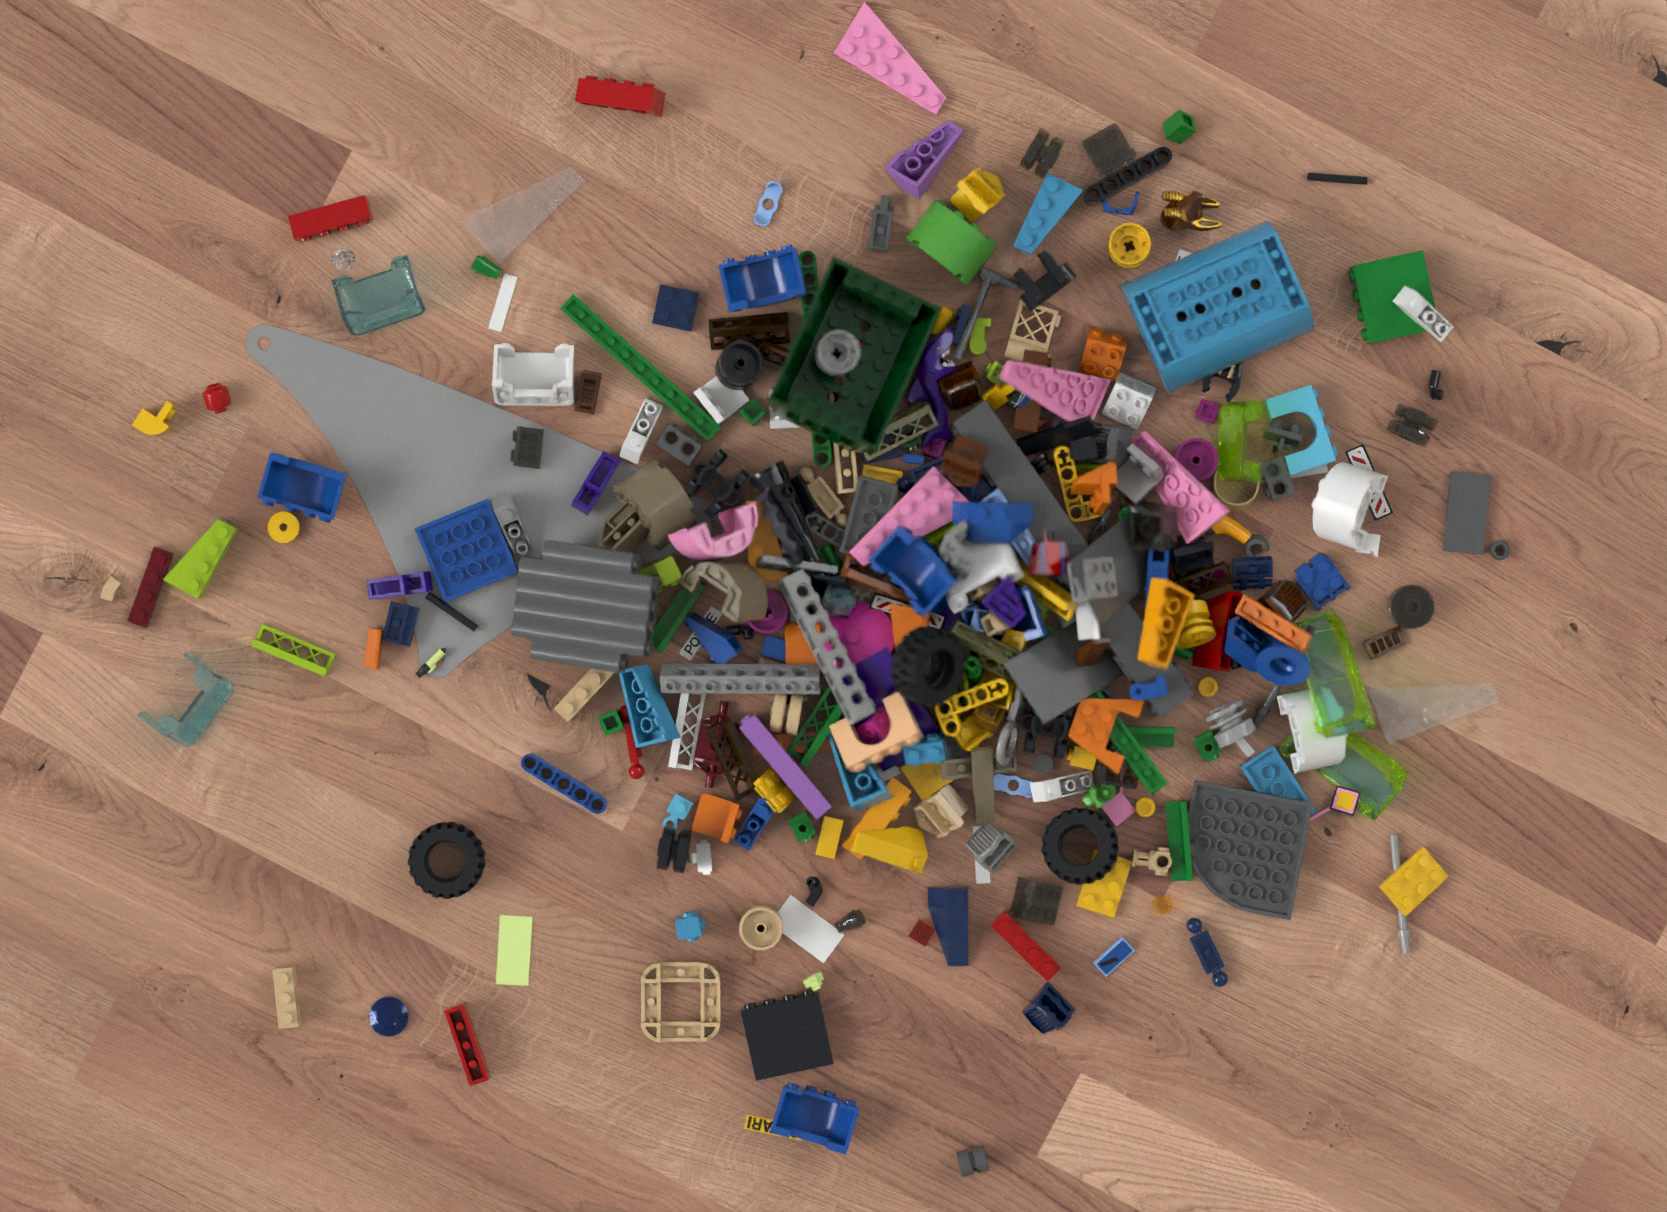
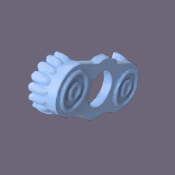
M768 182L765 192L758 202L759 207L753 217L755 223L760 227L767 226L773 213L777 210L778 200L783 192L779 182ZM765 199L773 200L774 207L771 210L763 208L762 203Z
M996 774L993 776L994 789L996 791L1000 790L1010 795L1018 794L1032 798L1030 783L1033 781L1020 779L1015 775ZM1010 780L1018 781L1019 787L1017 790L1011 791L1008 789V782Z

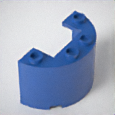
M792 244L781 247L780 251L764 252L765 256L758 258L756 254L746 256L745 261L741 262L735 261L734 258L723 260V264L718 266L729 312L764 307L795 299L796 296H805L806 289L796 247H793Z
M270 452L257 498L263 499V504L273 506L274 503L285 505V510L296 513L297 509L304 511L305 516L315 518L317 515L320 521L330 523L331 520H334L347 474Z
M899 526L868 561L872 564L871 568L878 574L888 573L891 576V581L895 585L901 586L905 590V595L912 600L910 603L914 606L913 610L920 616H926L958 581V576L956 573L952 574L953 568L941 559L938 550L920 535H912L913 530L905 526Z
M1028 585L1015 586L1026 610V615L1011 630L1023 632L1026 641L1047 634L1032 587H1028ZM977 600L968 602L967 607L960 611L964 624L970 626L975 608L985 609V605L982 602L978 603ZM997 634L991 637L1001 641L1004 635Z
M791 1082L784 1085L770 1133L787 1138L790 1135L826 1146L828 1150L846 1155L860 1110L856 1106L857 1102L837 1098L836 1093L825 1090V1093L818 1092V1088L806 1085L805 1088Z

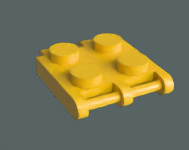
M770 767L753 783L756 786L754 789L762 798L767 799V804L774 812L778 811V813H781L797 796L789 786L784 785L785 782L781 781L778 773Z

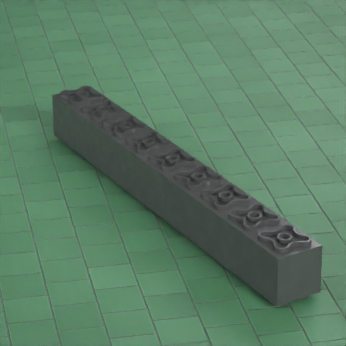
M986 400L952 423L953 428L951 431L956 438L959 435H963L988 446L989 451L983 464L982 475L992 488H999L1008 502L1033 503V523L1027 529L1037 543L1042 542V531L1053 530L1054 542H1065L1069 562L1089 546ZM1069 575L1055 576L1060 585L1065 584L1069 589L1067 592L1072 595ZM1128 602L1099 626L1100 638H1110L1111 642L1106 649L1113 651L1115 655L1112 658L1130 683L1140 682L1146 684L1156 682L1155 676L1164 675L1168 695L1144 699V703L1154 716L1162 717L1192 696L1193 692L1191 690L1194 687L1176 662L1171 663L1170 661L1168 668L1162 669L1151 667L1138 660L1144 623Z

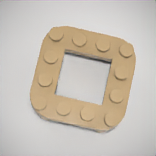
M655 962L645 969L641 977V1029L649 1039L658 1043L707 1042L717 1034L721 1024V979L715 966L707 962ZM661 982H700L701 1021H661Z

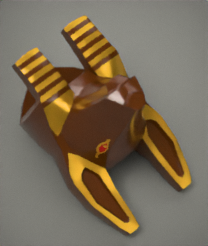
M1163 191V201H1170L1160 215V221L1166 228L1171 231L1184 229L1209 231L1221 227V222L1202 218L1203 208H1218L1220 205L1219 201L1202 196V193L1195 191L1188 196L1178 191Z

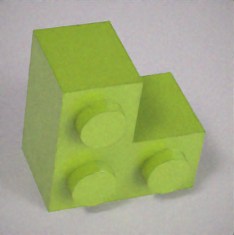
M672 553L638 571L639 574L659 575L661 582L660 591L664 590L662 587L669 584L672 587L678 584L683 575Z

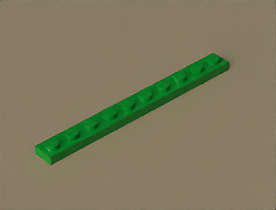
M574 294L560 308L708 442L720 430L721 426Z
M1050 624L1045 627L1047 634L1034 638L1037 643L1055 633ZM1098 690L1097 692L1093 693L1085 699L1105 698ZM1117 715L1109 739L1118 752L1125 756L1124 760L1152 796L1166 786L1168 782Z

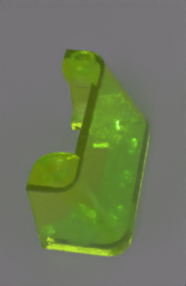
M1264 401L1226 402L1220 407L1217 474L1221 480L1229 482H1261L1260 465L1254 461H1246L1247 422L1256 421L1262 417Z

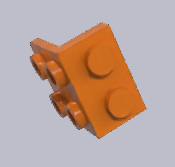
M1089 327L1079 371L1084 374L1116 381L1124 358L1128 336L1118 332H1107L1101 328Z
M704 793L699 801L692 830L729 843L730 839L734 840L737 828L733 826L735 820H740L743 809H739L740 803Z

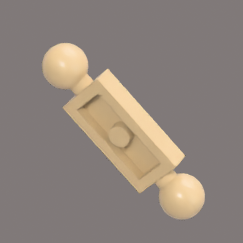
M802 467L798 475L802 476L804 482L809 483L807 487L815 502L829 519L835 516L836 525L845 529L849 517L848 514L841 512L845 506L821 476L815 479L814 471L811 467Z

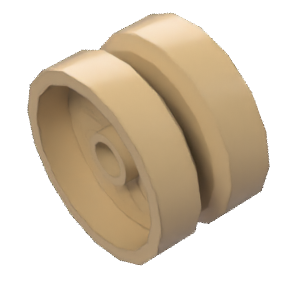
M775 694L769 717L771 719L769 732L780 733L783 721L787 722L786 734L797 736L804 694H791L790 703H786L787 694Z
M756 905L749 908L743 914L739 924V934L742 941L749 948L757 951L774 947L780 940L783 932V921L779 913L766 905ZM758 925H763L765 927V930L758 931Z

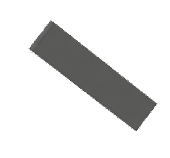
M762 555L756 560V567L789 573H795L803 569L808 575L810 573H822L832 577L838 573V566L802 561V564L797 566L792 559Z

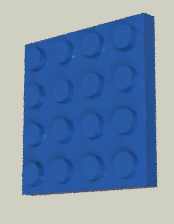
M489 499L415 528L444 602L518 573L517 566Z

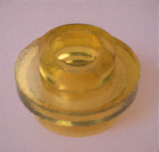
M1159 895L1153 900L1152 906L1157 914L1165 915L1171 911L1172 901L1166 895ZM1164 901L1166 906L1159 908V902Z

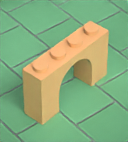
M898 692L883 699L891 719V730L887 738L877 745L862 744L854 725H849L846 718L829 726L844 763L851 772H860L866 768L865 766L871 763H878L889 754H897L901 751V748L907 745H915L919 742V739L923 738L907 699L901 697Z

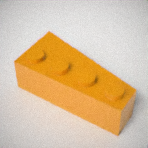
M1151 578L1138 660L1151 667L1168 668L1194 594L1169 580Z

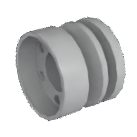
M834 331L818 342L815 348L814 359L816 365L823 373L829 376H840L846 374L857 364L860 358V347L853 335L845 331ZM835 350L836 353H840L837 359L831 355Z
M1242 699L1226 702L1213 709L1209 715L1204 717L1206 722L1216 720L1209 728H1220L1221 731L1214 735L1220 748L1240 740L1257 729L1251 717L1241 719L1240 716L1247 711L1246 708L1238 711L1236 709L1244 704Z

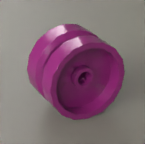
M1192 438L1184 441L1178 447L1174 456L1200 483L1208 481L1213 476L1218 465V455L1215 448L1208 441L1201 438ZM1195 458L1196 460L1198 458L1200 461L1198 464H1194L1192 459Z
M766 590L767 608L770 609V614L765 615V618L762 620L747 621L752 629L765 634L773 633L782 628L787 621L789 613L787 602L783 596L771 590Z

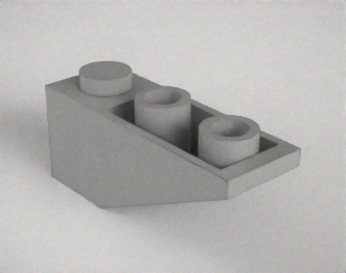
M510 493L491 500L493 510L516 559L535 552Z

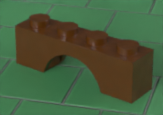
M1024 350L1023 363L1051 368L1052 358H1049V353ZM1031 399L1024 407L1015 409L1012 429L1036 433L1037 429L1042 427L1043 417H1039L1040 409H1044V406Z

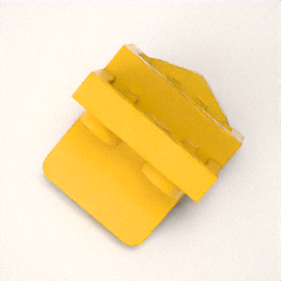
M978 167L956 185L959 190L950 200L970 222H975L983 214L994 208L1006 194L1004 193L999 176L981 170Z

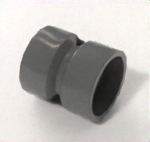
M983 1145L972 1148L971 1152L967 1149L956 1152L962 1177L973 1175L974 1171L978 1173L989 1171Z

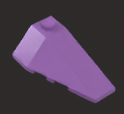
M946 121L931 131L921 141L917 140L914 142L912 147L903 152L902 150L885 168L886 172L904 191L920 199L933 183L963 135L964 129L950 121Z

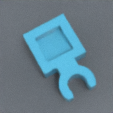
M676 793L666 810L671 815L664 819L663 825L665 826L667 821H672L674 823L673 828L676 830L678 818L684 821L693 802Z

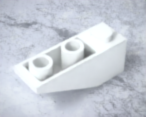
M1404 286L1392 301L1406 315L1440 342L1444 340L1454 327L1417 291Z
M645 398L622 445L620 457L638 464L663 409L662 405Z
M1092 770L1030 783L1033 802H1044L1087 792L1094 786Z

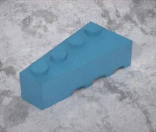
M1047 173L1012 248L1031 256L1083 190Z
M649 665L630 667L624 673H619L636 748L681 738Z
M832 732L827 735L850 806L858 812L893 798L892 793L872 763L865 766L866 768L860 772H851L844 763Z

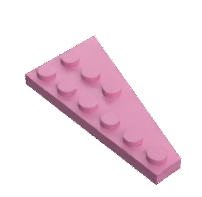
M864 2L834 54L936 115L946 99L945 95Z
M1007 360L1000 379L1067 422L1089 415L1094 420L1112 380L1013 360Z
M1146 431L1141 432L1130 441V445L1134 444L1161 467L1164 478L1155 486V489L1187 544L1195 541L1230 513L1220 501Z
M933 466L849 553L865 566L870 563L868 561L870 557L899 526H905L913 530L912 535L924 536L952 521L953 501H969Z

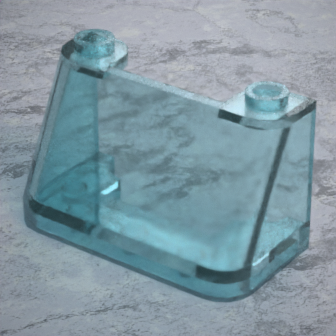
M407 255L395 257L390 263L391 269L357 281H354L352 277L347 275H341L332 280L342 319L351 335H364L417 317L425 312L424 301Z

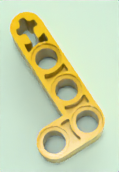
M1065 445L1055 447L1053 450V460L1066 515L1074 522L1100 517L1101 515H1094L1090 511V499L1083 500L1082 495H1075L1073 498L1066 496L1067 490L1072 487L1074 481L1078 478L1074 460L1070 459L1069 448ZM1063 449L1064 452H1067V455H1064L1066 463L1070 462V464H1063L1062 458L1057 457L1060 454V450ZM1064 469H1071L1072 475L1070 478H1062V471ZM1075 507L1081 510L1078 517L1071 516V510Z
M998 678L953 695L949 700L944 701V703L950 706V711L947 714L941 711V704L936 705L935 711L944 734L951 737L962 731L963 725L959 716L960 712L1008 694L1011 690L1009 680ZM999 682L1001 685H1005L1006 688L1003 689V693L1001 690L992 693V688L999 686ZM979 689H984L987 692L985 700L978 697ZM961 696L968 698L969 703L966 707L959 703ZM949 722L956 723V732H951L948 729Z

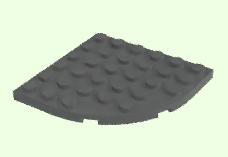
M1195 780L1188 813L1191 861L1200 880L1215 896H1218L1235 908L1251 913L1291 920L1313 803Z

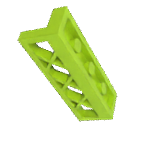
M265 624L261 625L257 637L253 639L251 644L254 648L322 676L328 675L336 655ZM265 629L272 632L275 638L274 641L267 643L261 640ZM285 638L290 639L293 648L284 650L281 648L279 641ZM307 646L312 655L303 658L300 656L297 648ZM322 653L330 656L326 667L318 664L315 656Z

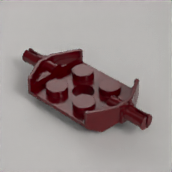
M720 701L719 713L717 715L701 719L693 763L706 773L705 787L707 788L708 786L713 788L714 778L716 775L724 773L715 750L711 748V740L706 729L724 719H730L727 716L729 702H725L723 709L724 701ZM735 723V726H736L737 731H738V733H739V731H740L739 725ZM722 727L713 731L715 738L721 741L724 732ZM724 744L722 754L723 757L728 759L731 754V748ZM733 762L730 766L729 771L733 769Z

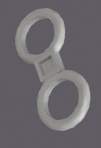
M1016 685L1015 702L1012 701L1006 719L1008 722L1005 724L997 744L996 758L1000 765H1007L1014 756L1020 735L1019 723L1024 708L1030 703L1025 695L1023 697V692L1018 685ZM1011 733L1010 743L1005 753L1006 742Z

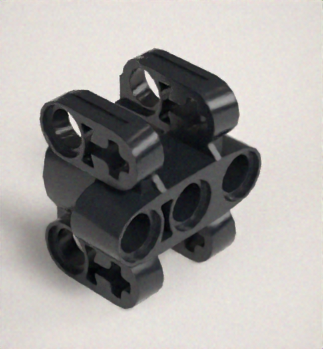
M1045 250L1037 255L1048 271L1044 276L1033 283L1022 268L1017 269L1013 274L1026 291L1020 298L1030 311L1037 308L1077 277L1066 262L1058 266L1049 252Z
M719 449L709 460L711 465L705 462H697L694 465L692 471L697 481L693 478L684 488L689 499L702 485L716 497L713 503L704 511L711 519L724 506L721 502L731 507L739 503L740 495L735 487L739 489L750 477L742 469L730 483L717 472V468L728 457L722 449ZM700 465H704L705 468L700 472L698 476L696 474V468ZM716 478L722 481V486L718 490H714L711 487V481ZM734 492L737 495L736 501L728 503L726 499Z
M1031 705L1030 712L1032 713L1023 714L1019 723L1024 731L1030 732V734L1026 733L1023 751L1034 753L1037 734L1055 738L1053 757L1064 759L1067 741L1063 739H1070L1067 735L1068 724L1072 725L1073 723L1066 719H1071L1073 706L1061 713L1059 717L1050 720L1054 725L1051 731H1044L1043 722ZM1026 717L1032 718L1030 728H1026L1023 725V720Z

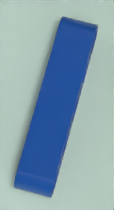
M529 753L522 758L521 766L526 772L589 811L600 814L607 808L608 804L604 796L538 755ZM528 757L535 759L536 765L534 768L526 766L525 761ZM544 768L552 770L553 775L551 778H545L542 775ZM566 778L569 780L570 785L567 789L560 787V779ZM578 789L586 791L587 796L585 799H579L576 796ZM595 799L603 801L604 806L602 809L597 810L593 807Z

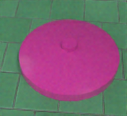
M853 603L848 618L829 616L832 627L834 626L838 632L840 643L847 649V657L854 665L886 647L892 656L895 652L891 620L881 609L878 611L869 609L870 604ZM825 642V648L831 651V645ZM834 660V666L836 668H841L840 663L837 660Z

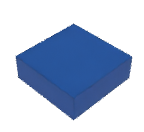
M904 454V463L923 464L924 456Z

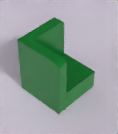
M1181 110L1175 112L1163 123L1165 137L1177 144H1182L1196 132L1194 117Z
M754 398L744 408L739 410L752 426L767 414L765 409Z

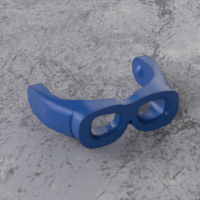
M1136 191L1134 203L1124 210H1116L1109 206L1106 200L1103 201V212L1132 216L1138 203L1139 192Z

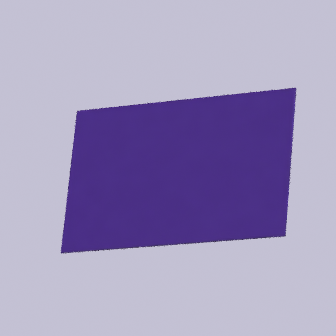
M887 647L855 664L856 674L859 680L863 681L868 698L873 700L875 711L880 706L886 709L883 699L897 693L894 687L895 683L891 679L892 671L890 667L893 664V659ZM843 678L844 685L850 686L849 680ZM852 696V701L855 704H859L858 698ZM907 700L922 735L940 734L923 704ZM871 716L854 723V727L868 721ZM901 748L899 753L889 754L883 757L882 761L878 762L883 772L905 761L903 748Z

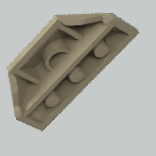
M629 500L622 503L604 521L600 539L597 543L599 547L632 552L647 538L650 530L641 524V517L630 508Z

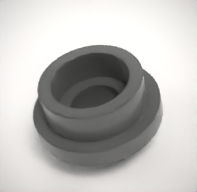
M1498 540L1491 544L1489 552L1495 560H1504L1508 557L1510 548L1506 542ZM1499 546L1503 549L1501 554L1496 553V548Z

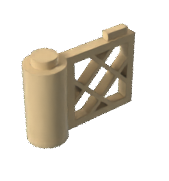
M1020 300L1004 357L1023 362L1025 349L1047 353L1053 329L1059 326L1061 316L1058 315L1059 311L1039 305L1032 310L1034 316L1025 320L1021 311L1023 306H1027ZM1043 313L1052 314V321L1044 325L1039 316ZM1037 318L1041 328L1031 332L1027 322ZM1023 324L1029 332L1024 337L1015 335L1016 328ZM1043 330L1047 336L1045 344L1038 342L1034 334Z

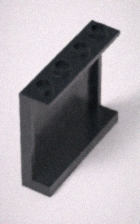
M813 990L802 992L803 995L798 997L790 994L783 996V1000L775 1001V998L767 999L761 1005H756L755 1002L748 1003L741 1009L756 1081L834 1064L819 992L814 993Z

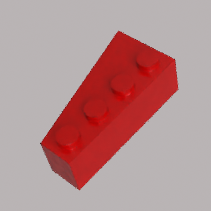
M586 75V78L578 79L575 102L601 108L611 106L612 109L621 111L630 109V111L645 114L648 111L655 116L662 117L666 93L654 88V84L642 83V86L635 85L634 81L623 80V83H616V79L605 78L604 81L597 80L598 77Z

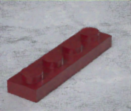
M158 547L153 548L127 620L128 622L145 628L148 627L164 583L163 579L166 577L174 553Z

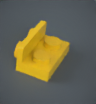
M974 711L961 720L963 725L962 731L952 736L961 750L971 751V749L978 748L981 741L989 739L994 735L973 724L976 718L973 715ZM957 725L952 727L950 731L956 732Z

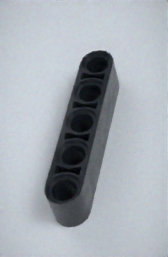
M1159 147L1092 184L1084 193V202L1089 206H1096L1165 168L1172 159L1171 150L1167 147ZM1159 153L1165 154L1167 161H1160L1157 155ZM1147 163L1150 166V170L1143 171L1140 168V164ZM1123 173H1131L1133 179L1130 181L1125 180ZM1112 182L1116 188L1115 190H1108L1105 184ZM1091 191L1096 192L1098 199H1090L1088 193Z

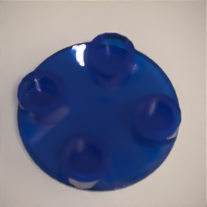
M390 996L377 1000L369 1012V1021L372 1028L382 1036L390 1037L401 1033L407 1026L409 1012L404 1003Z

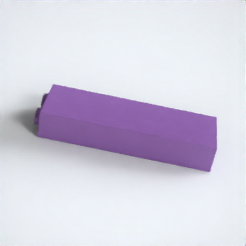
M748 713L740 720L741 725L739 728L816 820L832 807L829 800L773 734L769 732V729L755 713L752 716Z

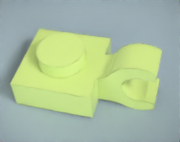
M821 970L803 979L806 988L811 986L814 992L821 989V981L824 980Z

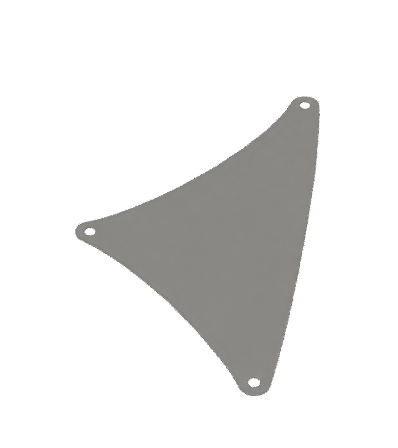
M258 325L251 329L247 335L246 349L249 355L269 370L302 405L333 448L356 485L377 526L398 576L430 571L433 591L429 592L442 601L444 599L415 528L486 499H489L492 505L491 500L510 493L535 551L526 556L543 559L545 540L599 547L597 543L600 539L604 521L623 503L621 499L619 500L615 496L612 486L639 469L620 460L607 486L587 516L572 507L571 504L602 454L601 451L452 388L396 366L311 337L269 325ZM261 337L270 339L271 346L269 349L262 350L258 347V340ZM693 495L690 498L693 505L690 510L692 514L695 513L697 516L696 526L705 523L707 526L710 520H717L720 524V529L715 533L709 532L711 538L724 533L717 514L711 519L704 512L711 504ZM504 534V537H505V539H506V542H507V544H508V547H509V549H510V552H511V554H512V556H513V559H514L515 564H516L517 569H518V567H519V562H520V558H519V559H516V557H515V555H514V553H513V551H512V549H511V546H510V544H509V542H508V540H507V538H506V536H505V534ZM648 537L632 551L633 553H640L641 565L661 559L671 553H679L672 543L660 551H657L656 548L653 549L648 543ZM518 573L445 602L479 625L475 632L428 601L425 597L429 592L405 595L408 605L420 608L415 627L420 668L439 649L446 648L443 664L440 667H435L430 673H426L427 676L437 679L447 676L467 657L511 627L514 617Z

